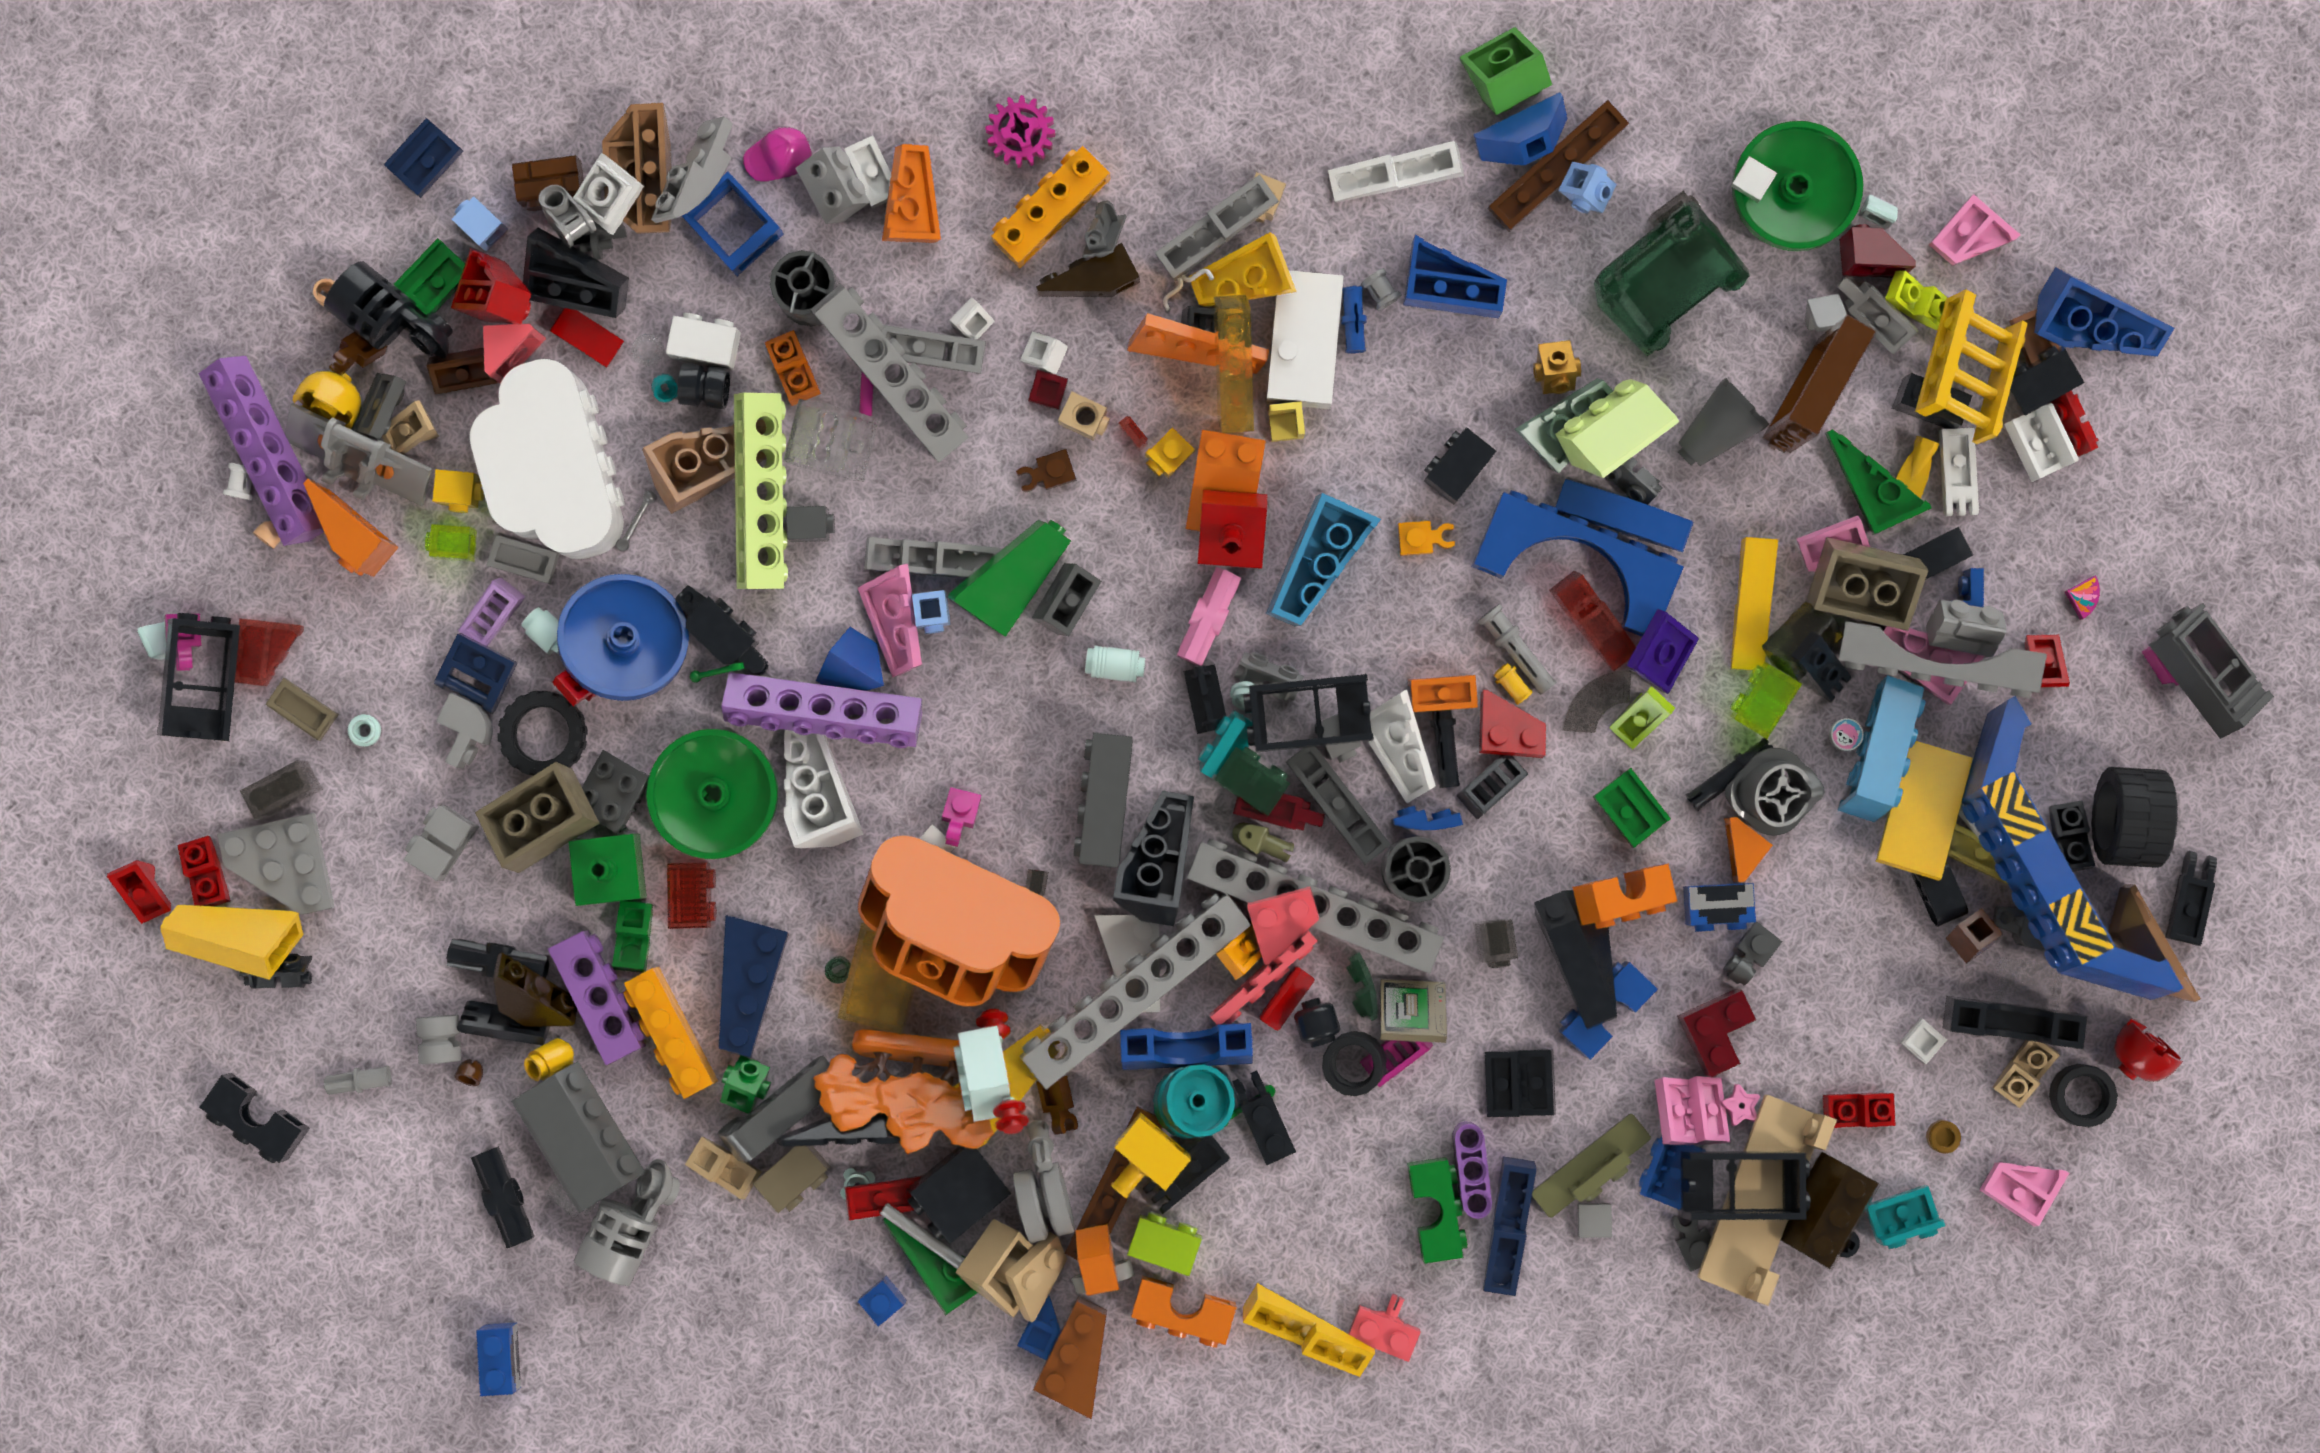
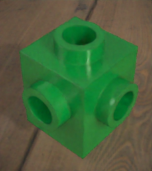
M740 1055L734 1066L729 1064L725 1070L721 1081L725 1085L720 1102L749 1114L753 1110L758 1098L764 1100L769 1091L771 1082L767 1081L770 1067L761 1064L757 1060Z

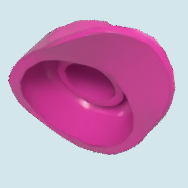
M790 127L777 128L767 133L745 152L743 164L747 173L753 179L767 182L796 175L798 173L796 167L811 157L812 151L807 138L801 131Z

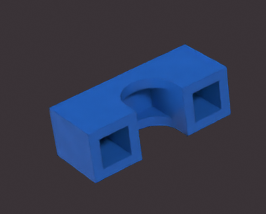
M1624 961L1622 965L1616 962L1612 966L1616 1001L1623 1003L1630 1011L1636 1013L1658 989L1630 962ZM1571 1009L1561 1019L1560 1023L1563 1026L1558 1030L1589 1060L1613 1037L1602 1024L1587 1030L1579 1012H1576L1574 1009Z

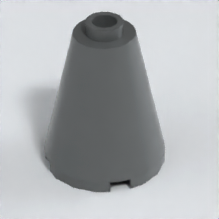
M1724 378L1678 442L1682 447L1678 453L1690 466L1695 462L1702 466L1761 432L1769 423L1762 415L1760 416L1756 412L1755 407L1727 378Z

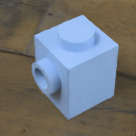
M945 590L912 594L915 623L918 629H924L925 634L944 632V626L951 625Z

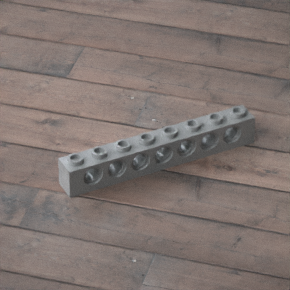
M1209 838L1207 844L1200 843L1187 879L1248 903L1276 896L1277 888L1283 883L1291 884L1294 890L1311 886L1313 895H1319L1325 901L1324 910L1318 913L1319 920L1312 928L1421 971L1431 973L1444 937L1437 935L1439 928L1421 922L1419 927L1407 923L1409 916L1394 910H1390L1389 915L1376 911L1378 904L1360 898L1359 903L1346 899L1348 892L1330 886L1328 891L1316 887L1317 880L1302 874L1299 875L1298 880L1286 875L1288 869L1270 862L1268 868L1256 864L1258 857L1239 850L1237 856L1225 851L1227 845ZM1223 859L1230 860L1235 867L1234 874L1226 879L1219 877L1216 873V865ZM1253 871L1262 873L1265 878L1264 886L1259 890H1251L1246 884L1248 874ZM1343 907H1350L1355 913L1354 922L1348 926L1341 925L1337 919V914ZM1374 919H1380L1385 924V932L1378 938H1374L1368 933V924ZM1404 931H1411L1415 936V944L1410 949H1402L1398 944V937Z
M1214 893L1201 903L1203 910L1194 917L1191 913L1183 917L1175 924L1178 930L1169 937L1166 934L1158 937L1150 944L1153 950L1144 957L1140 954L1133 957L1124 965L1127 970L1118 978L1114 974L1108 977L1099 985L1101 991L1093 998L1089 995L1083 997L1073 1006L1076 1010L1066 1019L1063 1015L1058 1017L1047 1027L1050 1030L1049 1033L1041 1039L1035 1036L1022 1047L1024 1053L1019 1057L1046 1090L1251 926L1228 894L1218 896ZM1207 918H1213L1217 923V930L1212 936H1206L1202 931V924ZM1187 938L1192 944V950L1187 956L1182 957L1178 954L1176 946L1179 940ZM1161 958L1165 961L1167 969L1162 976L1155 977L1151 972V965L1154 960ZM1131 979H1137L1141 984V991L1135 997H1129L1125 991V986ZM1111 999L1116 1005L1115 1013L1111 1017L1104 1018L1100 1013V1005L1103 1001ZM1080 1020H1087L1090 1024V1032L1084 1038H1077L1074 1034V1026ZM1054 1041H1062L1065 1046L1064 1054L1057 1059L1051 1058L1048 1054L1049 1045Z

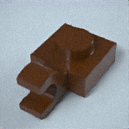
M353 332L341 340L340 350L333 355L336 362L331 364L329 369L334 373L343 375L355 362L364 368L385 355L388 346L377 350Z
M1063 1076L1047 1090L1037 1081L1043 1113H1050L1051 1128L1054 1135L1078 1129L1077 1118L1068 1110L1074 1108L1068 1077Z

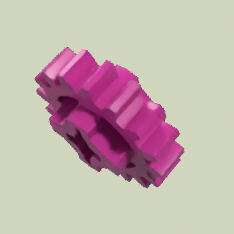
M1020 95L1019 103H1014L1012 98L1008 97V106L1004 108L998 103L996 105L998 115L989 114L988 116L989 120L993 123V125H988L985 128L987 134L993 135L987 139L988 145H997L993 151L994 156L999 157L1004 154V163L1006 165L1014 159L1016 160L1017 168H1021L1023 160H1027L1030 166H1033V157L1038 156L1043 160L1045 158L1043 149L1052 150L1053 144L1048 138L1055 137L1056 133L1054 129L1048 127L1054 124L1053 117H1045L1048 112L1046 106L1037 109V99L1035 98L1027 104L1025 103L1024 95ZM1020 112H1026L1035 117L1028 118L1022 115ZM1009 116L1010 119L1007 126L999 131L1002 122ZM1016 120L1025 130V143L1022 137L1016 133ZM1042 132L1039 142L1032 147L1031 143L1034 137ZM1012 144L1020 148L1021 151H1014L1006 146Z

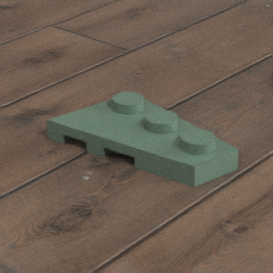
M1597 378L1514 430L1553 471L1560 473L1569 463V460L1555 434L1564 428V424L1568 420L1579 417L1589 409V406L1594 401L1605 398L1613 390L1604 380Z

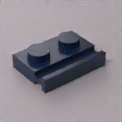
M426 118L383 165L421 198L464 151Z

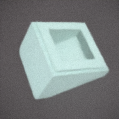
M1869 195L1859 215L1887 229L1896 222L1898 209L1873 195Z
M165 622L137 628L148 656L159 660L164 659L166 651Z

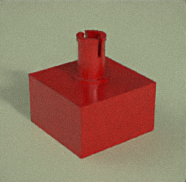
M1203 490L1198 564L1262 569L1267 518V494Z

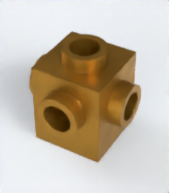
M1570 340L1538 344L1537 363H1533V374L1535 382H1541L1543 394H1563L1567 391L1575 390L1576 377H1581V363L1579 357L1574 358Z

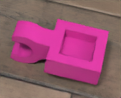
M166 614L164 616L166 640L168 630V619L177 618V614ZM178 633L176 671H190L193 668L191 647L201 646V635Z
M950 787L942 814V821L950 823L945 837V844L958 847L963 827H974L982 795Z

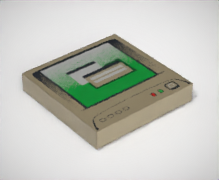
M1381 979L1380 1040L1446 1043L1445 982Z

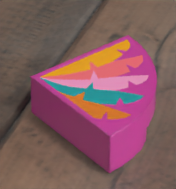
M2096 575L2065 591L2080 620L2090 615L2099 601L2100 586Z

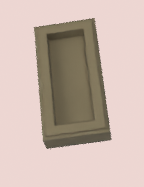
M286 678L281 680L265 704L318 741L322 740L339 715Z

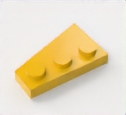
M1271 232L1204 267L1203 269L1211 271L1214 276L1213 280L1210 281L1208 275L1204 273L1190 282L1198 304L1203 307L1297 292L1277 238Z

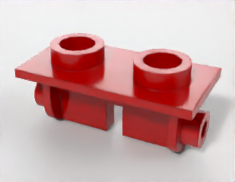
M2071 390L2049 403L2053 404L2079 457L2099 448L2096 443L2099 439L2096 437L2089 420L2081 423L2079 417L2086 414L2078 399V394L2074 395Z

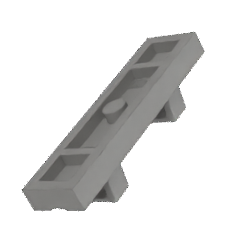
M884 325L885 328L881 331L888 340L894 337L906 351L902 357L907 363L914 362L919 365L981 374L986 341ZM877 339L868 340L864 346L865 354H875L879 350V341ZM947 345L948 354L946 360H944L945 348Z

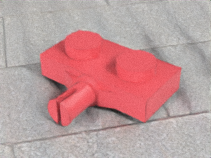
M1392 1294L1386 1311H1374L1359 1305L1348 1334L1372 1348L1409 1362L1421 1331L1419 1328L1405 1323L1398 1317L1405 1299L1401 1296L1398 1298L1396 1294Z

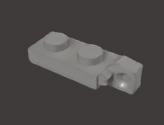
M1846 276L1837 285L1848 297L1844 301L1849 307L1848 311L1858 321L1876 330L1874 336L1892 354H1895L1918 332V329L1896 307L1887 302L1885 297L1867 281L1861 285L1852 276Z

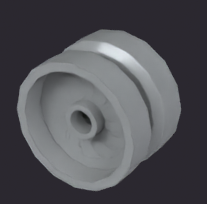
M1059 1162L1052 1163L1053 1167L1050 1171L1044 1170L1040 1173L1042 1187H1039L1036 1176L1031 1169L1013 1173L1018 1213L1030 1243L1046 1240L1049 1233L1048 1217L1054 1232L1058 1236L1075 1232L1070 1200Z

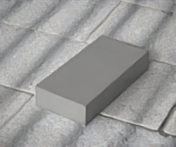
M496 535L487 566L551 584L560 554Z

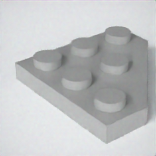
M315 813L217 834L223 865L285 906L298 912L300 915L335 908Z

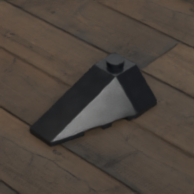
M1564 890L1534 902L1536 919L1586 1029L1588 1030L1617 1018L1609 927L1596 929L1595 923L1581 925L1573 890Z
M878 1113L864 1126L845 1132L839 1131L832 1122L831 1116L783 1134L777 1139V1144L783 1147L829 1145L830 1141H835V1144L857 1145L861 1143V1140H867V1142L876 1144L900 1143L901 1138L893 1136L887 1129L888 1116Z

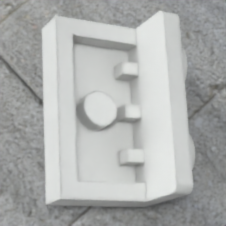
M2048 403L2026 416L2022 415L2004 424L2031 482L2079 460L2052 403Z

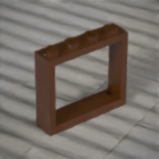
M1846 315L1818 338L1762 437L1769 441L1768 446L1771 449H1777L1784 454L1786 451L1792 453L1819 434L1875 335L1876 330Z

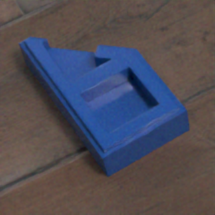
M1050 1295L1045 1300L1036 1319L1033 1322H1028L1017 1344L1018 1347L1044 1360H1047L1061 1331Z

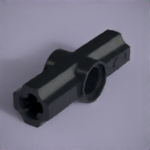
M454 938L448 947L446 959L447 966L481 972L483 976L494 978L497 956L503 952L546 979L550 966V956L515 950L516 947L490 942L482 944Z
M499 1146L471 1157L472 1164L483 1188L481 1195L484 1206L489 1215L495 1218L506 1248L534 1238L529 1219L523 1208L524 1197L520 1186L515 1178H511Z

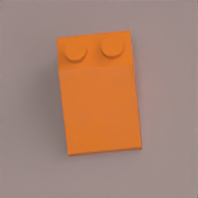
M1202 430L1185 529L1200 532L1203 490L1257 493L1266 440Z
M307 478L303 484L331 549L340 556L337 562L351 573L355 572L360 576L365 573L374 577L399 547L330 489Z

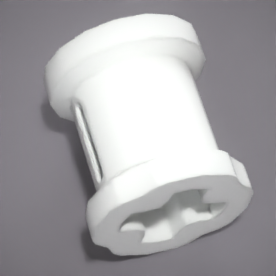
M229 463L228 468L231 472L227 489L223 490L222 494L252 501L253 496L250 494L252 481L244 465Z

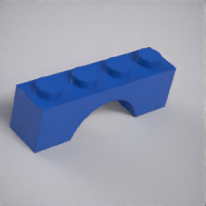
M1251 1023L1217 1025L1207 1030L1195 1032H1164L1154 1028L1120 1030L1123 1070L1178 1068L1202 1064L1207 1066L1253 1064Z

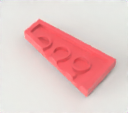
M1307 930L1270 964L1263 965L1209 1014L1210 1018L1216 1025L1233 1023L1242 1014L1239 1009L1248 1001L1251 1004L1256 1002L1266 992L1263 988L1273 980L1275 982L1280 980L1290 970L1288 967L1297 959H1303L1314 948L1313 945L1318 942L1317 939Z

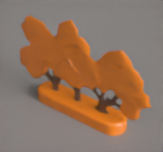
M867 1029L857 1030L854 1033L852 1049L861 1056L876 1059L860 1066L853 1057L847 1054H838L830 1060L827 1071L814 1076V1087L821 1092L819 1104L824 1112L831 1115V1120L839 1131L845 1132L862 1127L878 1113L886 1114L888 1116L887 1129L893 1136L901 1138L900 1144L907 1154L928 1146L933 1133L941 1130L950 1139L952 1144L971 1149L982 1146L984 1140L989 1139L994 1133L989 1119L974 1122L972 1110L965 1111L961 1085L958 1088L953 1087V1079L959 1080L954 1047L960 1046L959 1040ZM887 1060L913 1063L912 1073L907 1077L892 1076L885 1068ZM922 1064L948 1067V1069L941 1078H935L931 1074L924 1072L921 1067ZM874 1068L878 1069L872 1080L867 1083L860 1081V1078L867 1070L868 1072H873ZM853 1069H860L857 1075H852ZM882 1072L886 1074L887 1079L885 1081L879 1078Z

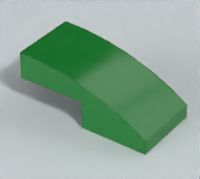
M620 901L615 928L617 938L612 962L614 970L646 972L653 904Z

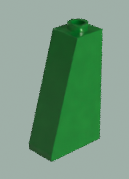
M1051 519L1048 524L1037 520L953 589L947 598L997 633L1006 637L1070 544L1071 540L1064 536L1066 529Z

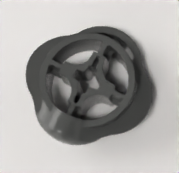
M1768 748L1753 756L1748 764L1726 786L1725 797L1733 810L1744 818L1753 829L1766 835L1776 836L1794 829L1814 805L1822 799L1825 790L1814 771L1806 766L1797 755L1782 748ZM1785 770L1788 773L1790 783H1788L1787 776H1785ZM1759 800H1761L1762 807L1764 808V814L1760 809Z

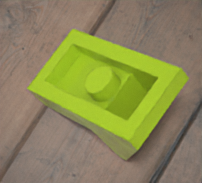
M1651 686L1646 692L1640 693L1609 728L1633 750L1672 714L1675 707Z

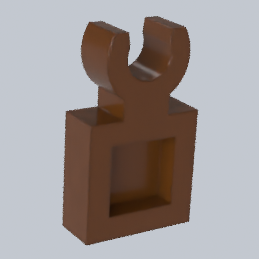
M1067 449L1036 458L1038 468L1021 467L1016 471L1018 476L1029 474L1032 477L1030 484L1022 486L1023 492L1033 491L1038 483L1044 482L1046 490L1076 481Z

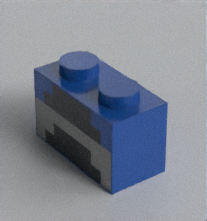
M1754 883L1683 886L1685 925L1694 926L1695 932L1715 931V924H1727V930L1747 929V923L1756 922Z
M517 1322L485 1324L476 1330L480 1397L514 1394L521 1388Z

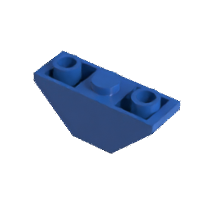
M1559 92L1475 133L1474 138L1480 159L1487 162L1525 166L1553 152L1568 119L1563 95Z

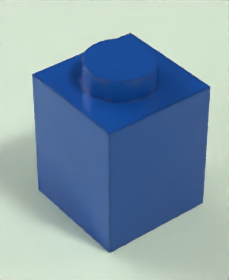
M886 1275L865 1292L857 1302L879 1327L902 1308L907 1300Z

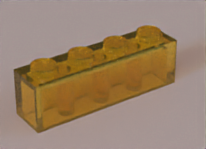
M1246 295L1214 297L1218 422L1222 433L1254 431L1250 305Z

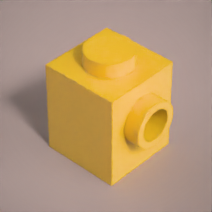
M435 470L433 502L449 506L448 511L457 513H468V508H478L479 501H483L485 496L479 475L472 472Z

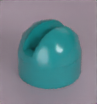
M663 373L653 379L651 390L658 401L670 402L677 397L678 385L672 376ZM666 383L669 389L663 391L661 385Z

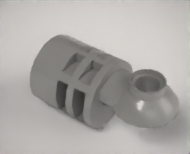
M661 1159L652 1161L644 1170L646 1173L639 1176L636 1183V1197L631 1207L610 1199L601 1200L599 1210L591 1222L590 1230L586 1233L574 1258L575 1264L603 1280L623 1286L631 1285L644 1258V1252L649 1247L651 1237L659 1225L654 1219L659 1207L662 1204L671 1205L679 1193V1179L672 1176L668 1165Z

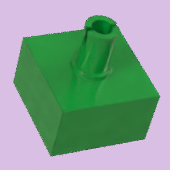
M640 834L568 841L575 906L647 898Z

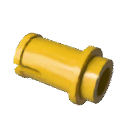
M1506 663L1493 674L1496 678L1495 683H1500L1514 699L1515 703L1519 705L1533 691L1527 687L1515 672L1516 667H1511L1509 663Z

